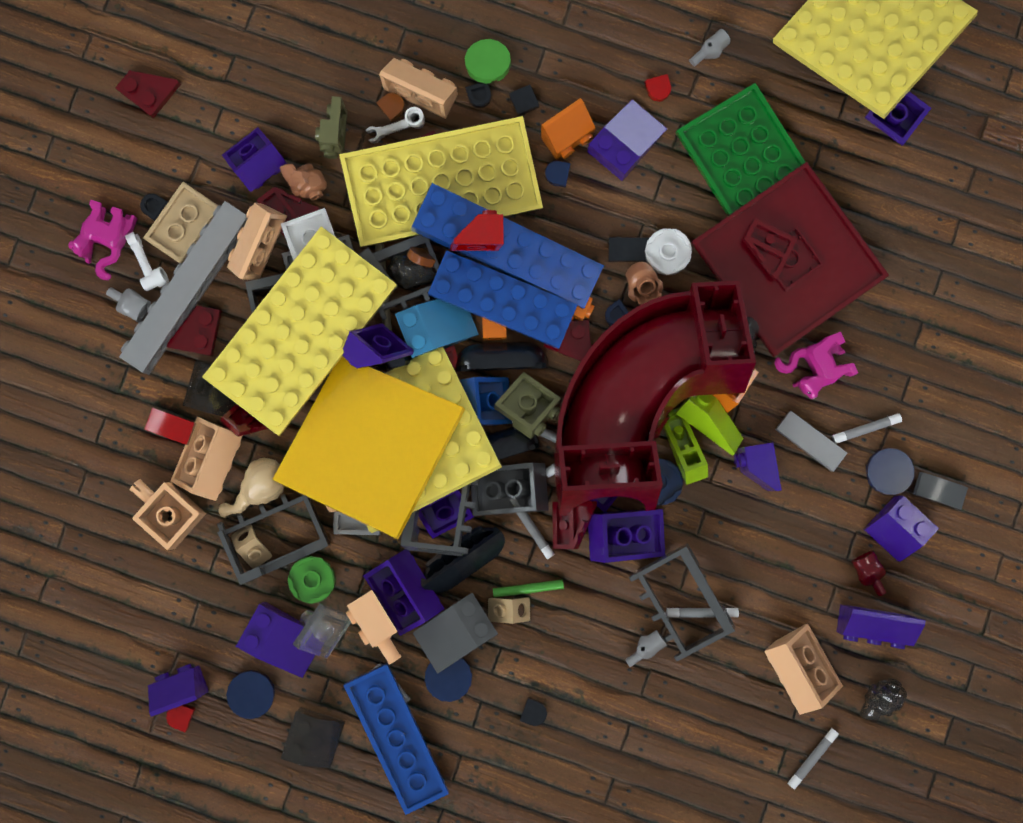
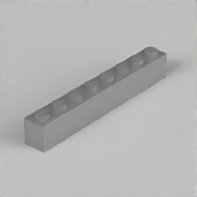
M226 201L222 205L217 206L211 222L202 228L200 232L201 237L197 243H193L187 251L188 256L183 263H179L175 268L174 277L170 282L165 283L157 302L154 301L147 310L148 315L144 321H140L135 327V334L132 339L126 341L122 346V353L119 358L142 373L148 375L151 373L166 351L167 343L191 314L228 259L231 250L236 247L238 232L245 226L248 219L246 214Z

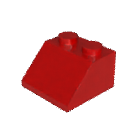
M496 210L482 211V214H478L454 238L450 251H499L504 245L503 214H497Z

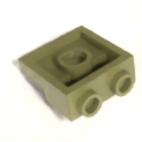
M332 96L331 104L327 105V118L330 120L320 119V127H316L315 139L319 141L320 151L324 152L323 157L328 159H337L340 156L339 154H343L345 150L348 111L341 97Z
M523 372L494 404V409L513 422L512 426L532 439L534 435L539 437L547 427L545 423L549 418L554 420L561 410L559 408L561 398Z

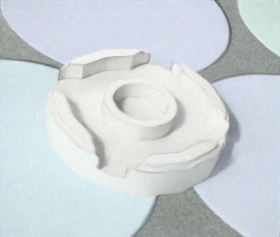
M660 229L653 233L646 243V261L659 274H677L684 270L690 262L692 254L691 243L687 236L677 229Z

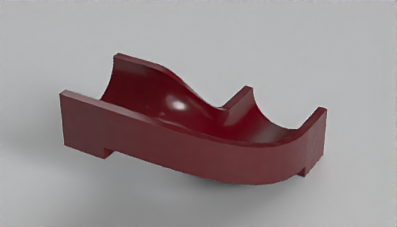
M740 280L692 283L690 291L671 293L652 299L619 318L592 345L569 383L558 419L554 451V472L559 516L569 515L573 508L586 501L614 496L639 500L645 505V511L655 510L663 483L657 444L654 441V437L666 416L677 404L691 396L745 393L756 365V359Z

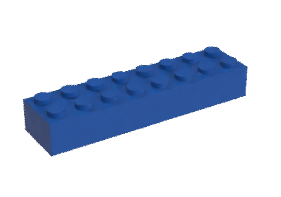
M432 183L413 222L411 231L450 249L454 238L478 214H482V211L488 209ZM504 217V245L499 251H455L495 271L578 304L577 306L583 309L604 265Z

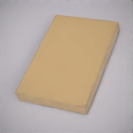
M182 182L143 239L177 262L183 263L188 256L187 251L193 243H197L201 237L200 232L202 228L211 222L213 213L219 205L185 182Z

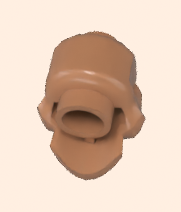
M285 164L279 167L293 195L296 197L310 198L311 201H314L323 196V192L327 188L326 179L322 171L314 169L312 164H305L297 169L293 164Z
M637 262L627 269L625 276L628 284V297L632 301L638 302L640 306L652 299L662 297L663 282L658 279L656 272L647 262Z

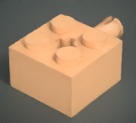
M141 479L134 483L135 487L132 485L130 491L145 503L132 519L166 550L176 549L207 514L172 482H164L156 492L151 490ZM167 512H172V520H168L169 514Z
M372 590L347 605L349 610L345 613L352 624L358 623L361 631L358 634L365 645L370 643L372 648L378 646L389 665L402 657L390 639L398 631Z

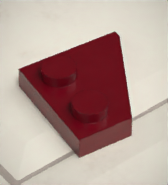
M276 186L257 199L258 203L287 215L285 222L320 210L318 207L306 203L302 199L290 195Z
M196 306L167 343L166 347L213 357L222 311Z
M589 320L571 321L559 349L545 343L544 348L581 362L591 348Z

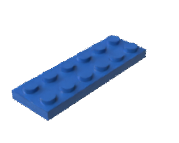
M447 250L428 292L429 296L557 349L562 344L578 305Z
M388 662L344 683L343 686L405 815L448 795L449 790Z

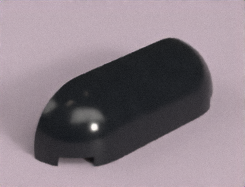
M532 342L474 343L463 348L458 354L455 372L548 368V361L544 351Z
M514 427L487 434L498 460L541 447L537 435L530 439Z
M482 526L474 528L471 533L465 534L461 540V547L468 548V554H463V556L437 554L426 563L425 578H421L422 587L425 590H433L435 594L452 589L499 555L505 544L504 535L495 526L494 528H483Z

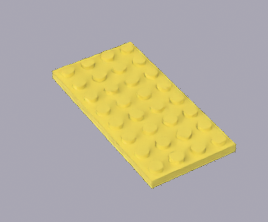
M523 116L339 154L360 248L418 236L419 234L411 231V227L432 183L483 208L496 210L497 214H503V217L543 209Z
M321 226L202 378L280 436L341 359L349 332L365 328L395 290L397 284Z

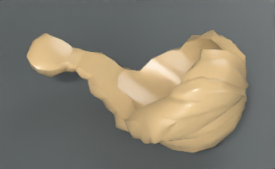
M260 458L251 462L245 471L244 479L240 485L241 490L236 497L234 505L228 503L220 504L218 509L220 516L227 518L229 515L242 513L250 504H267L272 500L278 499L279 495L284 491V486L272 479L280 464L270 458Z

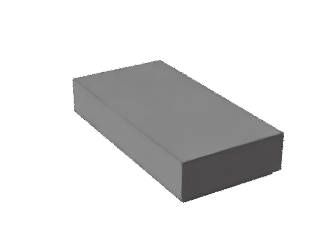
M338 511L334 512L333 534L381 535V531L377 530L371 533L366 524Z

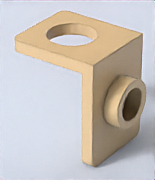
M251 524L231 535L236 552L252 569L260 566L272 557L271 552L256 537ZM249 532L244 540L238 541L243 533Z
M489 598L488 618L490 622L514 624L530 621V598ZM522 603L524 605V614L520 617L518 607Z

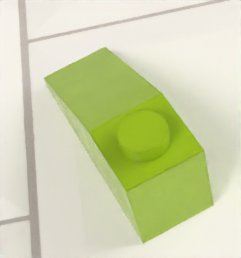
M713 395L691 396L683 401L676 412L678 416L732 456L744 439L719 400Z
M676 408L668 414L670 418L663 428L686 485L708 478V463L689 423L676 414L679 409Z

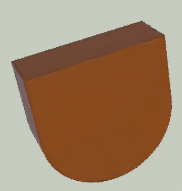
M388 93L376 102L377 106L391 122L403 113L405 107L402 97L397 93Z
M410 247L407 253L408 259L420 266L431 268L436 261L422 248Z

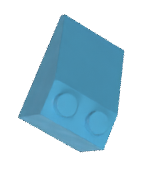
M439 299L395 313L406 344L414 350L411 355L413 359L440 347L445 349L479 335L470 312Z

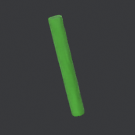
M563 579L493 588V596L497 598L564 589Z

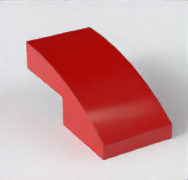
M152 407L144 430L188 445L196 423Z

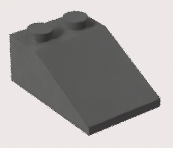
M532 462L504 465L502 468L480 478L479 485H471L472 502L476 503L475 509H473V516L549 511L545 463ZM516 498L520 507L515 508L510 499Z
M471 593L414 631L413 635L438 674L497 636L498 633L474 594Z

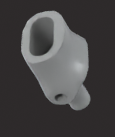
M719 29L713 36L708 38L703 43L700 51L689 59L691 65L695 67L703 59L719 58L722 51L730 44V37L726 31Z
M110 287L106 292L107 296L117 301V312L130 317L138 323L143 320L151 305L149 300L143 298L130 288L120 293Z
M655 630L647 636L640 637L637 651L626 658L625 661L629 667H632L642 659L652 658L668 644L664 641L662 635Z

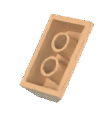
M393 58L381 70L379 76L385 91L397 93L402 99L442 118H447L458 95L457 87H455L452 81L445 78L440 80L434 77V74L427 69L419 70L413 67L414 65L406 59L398 60Z
M254 202V205L247 211L246 218L248 219L245 226L238 232L236 247L231 250L228 256L229 263L227 268L242 280L261 278L282 229L281 223H284L287 215L275 209Z
M197 416L195 420L196 425L189 444L185 445L170 482L192 494L216 501L223 489L227 473L232 467L236 451L241 445L242 436L237 437L228 428Z
M805 624L781 637L764 651L800 715L822 709L843 687L809 624Z

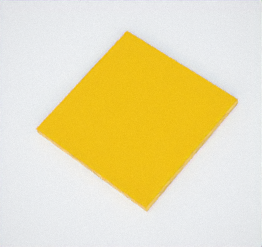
M342 356L329 374L272 480L398 540L465 409L462 406L369 366L355 368Z

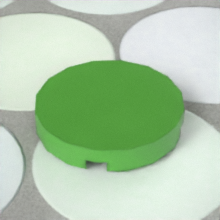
M492 39L480 40L472 44L465 55V65L469 76L475 81L484 84L502 80L508 74L511 66L510 52L506 46Z
M309 556L300 559L294 563L288 575L289 590L293 596L309 604L323 601L330 596L335 587L336 577L334 569L329 562L321 557Z

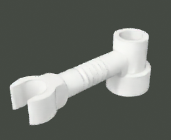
M411 107L406 111L405 119L383 127H368L366 129L367 133H377L376 137L369 141L373 144L378 143L386 135L409 127L420 129L425 124V116L420 108Z
M134 232L125 235L145 276L140 279L143 289L149 291L157 286L163 287L165 283L169 282V278L162 267L152 270L138 233L134 234Z

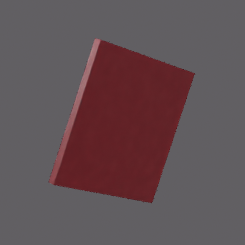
M808 162L799 166L691 242L718 281L740 280L748 323L773 357L890 276ZM754 218L797 238L776 281L769 276L743 242Z

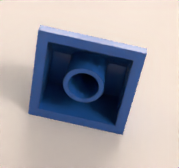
M472 377L460 380L482 426L512 424L510 419L494 409V404L509 388L508 377Z

